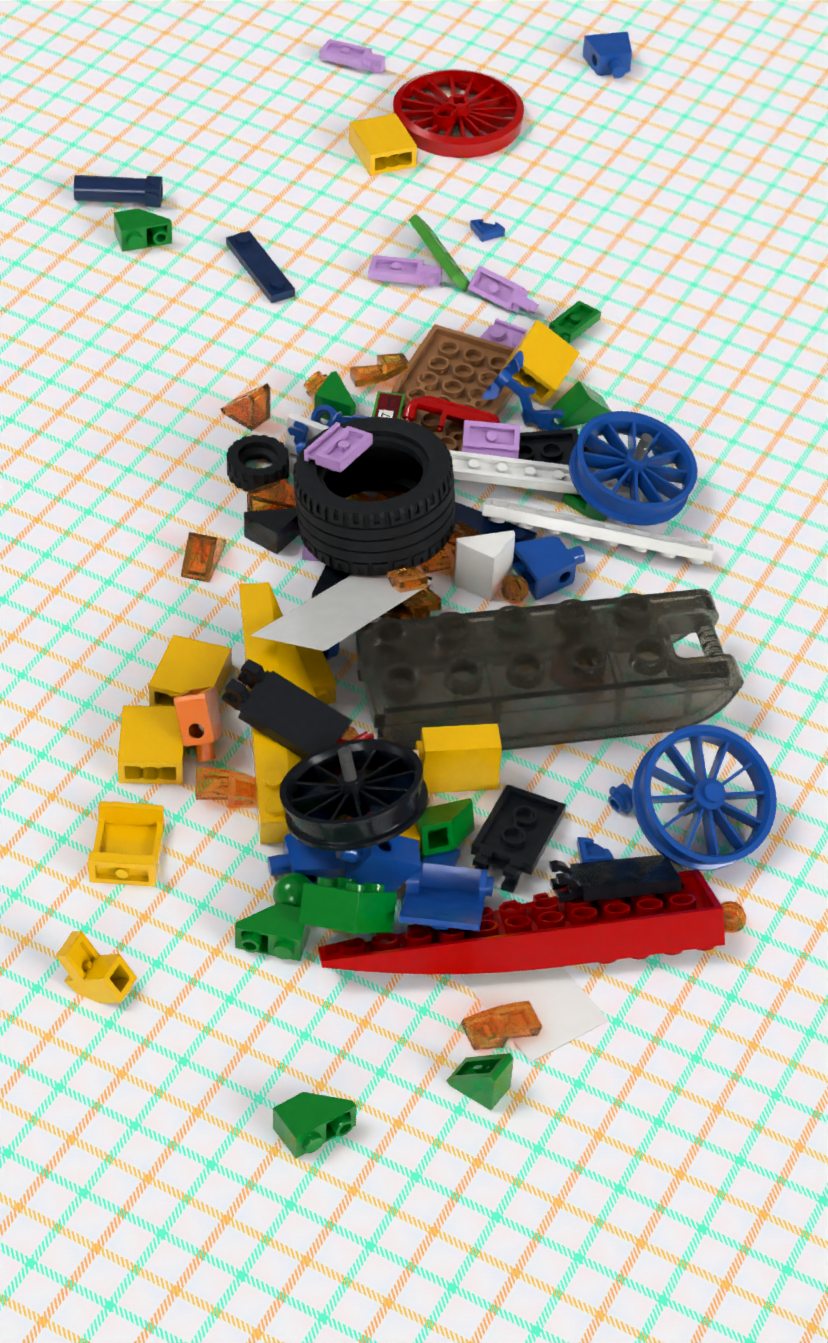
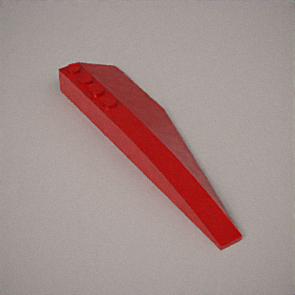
M697 869L677 872L682 882L681 892L586 902L582 898H575L566 903H559L557 896L548 897V894L544 892L533 895L532 902L523 904L516 900L503 902L499 906V910L495 911L489 907H484L480 931L455 928L437 930L432 929L431 926L423 928V925L412 924L407 925V932L400 934L391 932L376 933L371 941L367 942L358 937L318 947V954L322 968L397 974H480L528 971L595 962L610 964L617 959L632 958L640 960L654 954L677 955L684 950L697 949L708 951L715 946L725 945L724 911L705 878ZM568 887L560 889V891H565Z

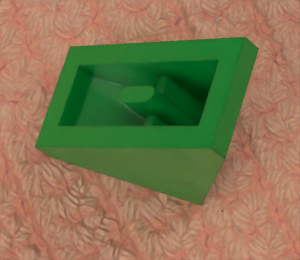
M333 371L316 392L314 409L320 405H329L337 413L341 411L342 416H353L356 411V405L337 371ZM323 414L321 417L322 419L330 420L328 414Z
M578 381L551 408V410L560 409L565 411L562 419L556 418L559 424L564 425V428L584 424L598 415L612 412L603 397L581 381Z
M510 1053L466 1057L446 1081L452 1088L491 1111L511 1087L514 1058Z

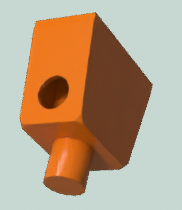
M217 686L186 690L173 698L183 745L186 747L195 745L198 762L214 760L216 755L213 742L223 737ZM199 725L203 727L204 731L199 728Z

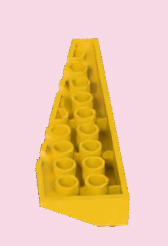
M270 583L239 584L245 662L250 659L261 665L265 672L267 670L269 672L274 671L316 697L295 645L251 636L283 616ZM250 726L260 844L284 843V837L290 831L286 824V811L280 800V786L286 774L303 758Z

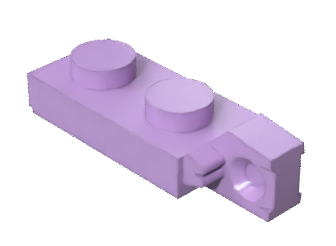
M329 39L319 51V59L327 60L331 63L348 65L356 69H369L372 73H382L385 70V56L372 53L370 48Z
M374 255L368 270V279L440 286L442 267L426 265L424 260Z
M480 265L467 287L468 290L512 312L519 313L520 309L523 308L534 314L539 304L527 298L529 292L524 287Z

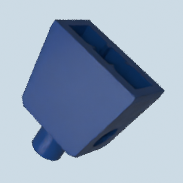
M627 31L584 35L582 56L597 75H613L614 78H621L625 73L630 72L632 49Z
M556 536L514 543L512 568L535 600L542 599L571 585L575 579L576 565L585 562V553L581 546L567 549L560 538Z
M291 833L284 837V854L267 857L270 876L301 873L308 877L311 882H317L318 877L336 879L337 877H346L345 861L336 857V851L321 850L307 846L295 839Z
M399 835L384 843L368 848L336 851V857L345 861L346 877L355 878L357 883L363 884L365 882L385 884L384 890L396 892L421 867L418 840Z

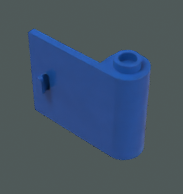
M421 862V867L406 881V891L399 915V922L428 925L432 929L437 930L455 928L480 931L485 897H492L494 877L488 876L487 869Z

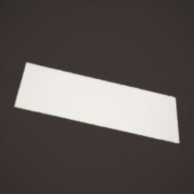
M395 573L376 576L352 574L253 633L251 636L326 651L434 581Z
M493 888L492 897H485L484 907H489L493 911L499 910V906L507 901ZM564 967L500 973L458 974L530 1062L608 1022V1018Z

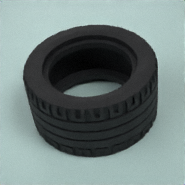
M387 417L359 418L340 423L342 428L350 426L371 433L373 444L341 473L316 465L315 460H304V450L328 429L323 430L305 445L297 456L293 469L299 533L304 546L320 562L333 569L350 574L367 576L394 574L410 570L429 561L450 540L456 522L452 457L446 444L431 430L414 422ZM372 490H392L404 493L400 496L380 501L346 499L351 495Z

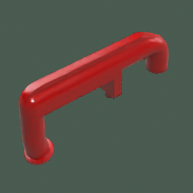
M422 396L412 399L407 403L402 415L404 420L410 422L414 421L417 409L440 415L438 432L443 431L446 419L464 424V420L500 423L499 418L495 414L433 396Z

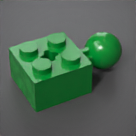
M288 873L279 878L274 885L273 900L275 904L281 903L301 907L299 923L353 934L389 933L393 930L397 892L384 890L385 884L357 883L355 878L337 877L336 879L318 877L317 882H311L308 877L301 873Z

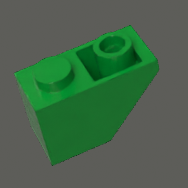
M139 208L114 212V231L122 252L172 244V222L170 219Z
M471 798L425 809L423 815L415 823L421 837L420 852L423 856L454 850L475 830Z
M277 903L236 922L235 948L251 953L257 952L272 955L280 959L301 961L310 933V925L299 923L301 907Z
M301 1092L273 1108V1129L293 1156L298 1158L305 1153L317 1151L325 1142L336 1136L341 1137L349 1133L356 1126L357 1105L353 1100Z

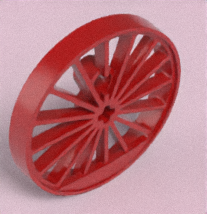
M448 69L428 72L416 76L403 84L394 96L393 114L396 113L417 145V148L444 157L472 158L502 150L517 138L521 130L524 105L519 94L510 85L498 78L476 71ZM440 86H449L451 94L449 98L439 88ZM455 87L465 90L464 95L456 94ZM428 89L435 97L423 92V90ZM471 93L476 95L472 99H469ZM456 125H458L460 137H451ZM464 127H465L474 137H466V133H465ZM440 131L446 132L445 136L439 135Z

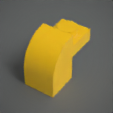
M73 931L55 956L68 972L64 982L77 994L98 1003H121L137 979V976L120 954L100 955L82 931Z

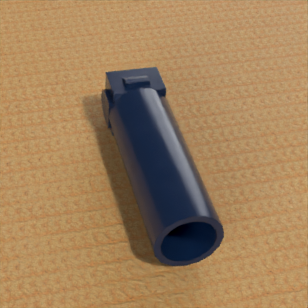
M75 175L74 200L145 204L146 207H161L163 197L162 177L129 178Z

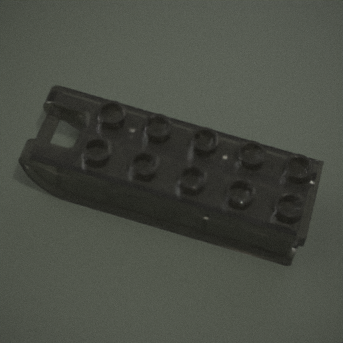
M706 589L644 595L627 593L615 598L586 601L568 599L557 604L528 607L509 605L499 610L470 613L444 612L438 616L402 620L384 618L377 622L368 623L353 633L358 657L357 675L359 681L364 684L375 739L397 742L414 750L415 741H421V728L498 724L502 751L674 732L683 727L697 725L717 714L732 701L744 684L735 657L723 652L715 630L719 613L711 592ZM690 633H696L704 656L682 658L676 654L673 643L683 639Z

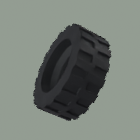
M268 435L244 436L242 439L234 441L227 452V476H229V481L234 483L238 489L241 488L246 492L266 493L270 492V490L278 489L280 485L286 482V478L288 479L289 476L288 449L285 448L284 443L279 442L274 437H268ZM252 459H264L270 461L272 465L266 468H250L245 466L244 462Z

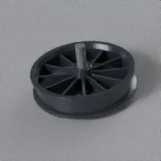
M358 739L341 742L308 755L292 767L280 786V800L286 811L285 818L288 830L301 843L327 851L358 850L375 846L397 837L420 819L428 804L429 794L427 785L423 780L424 771L420 758L407 746L382 739Z

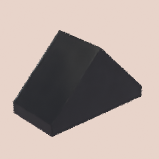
M296 508L244 512V537L275 554L282 551L300 535Z

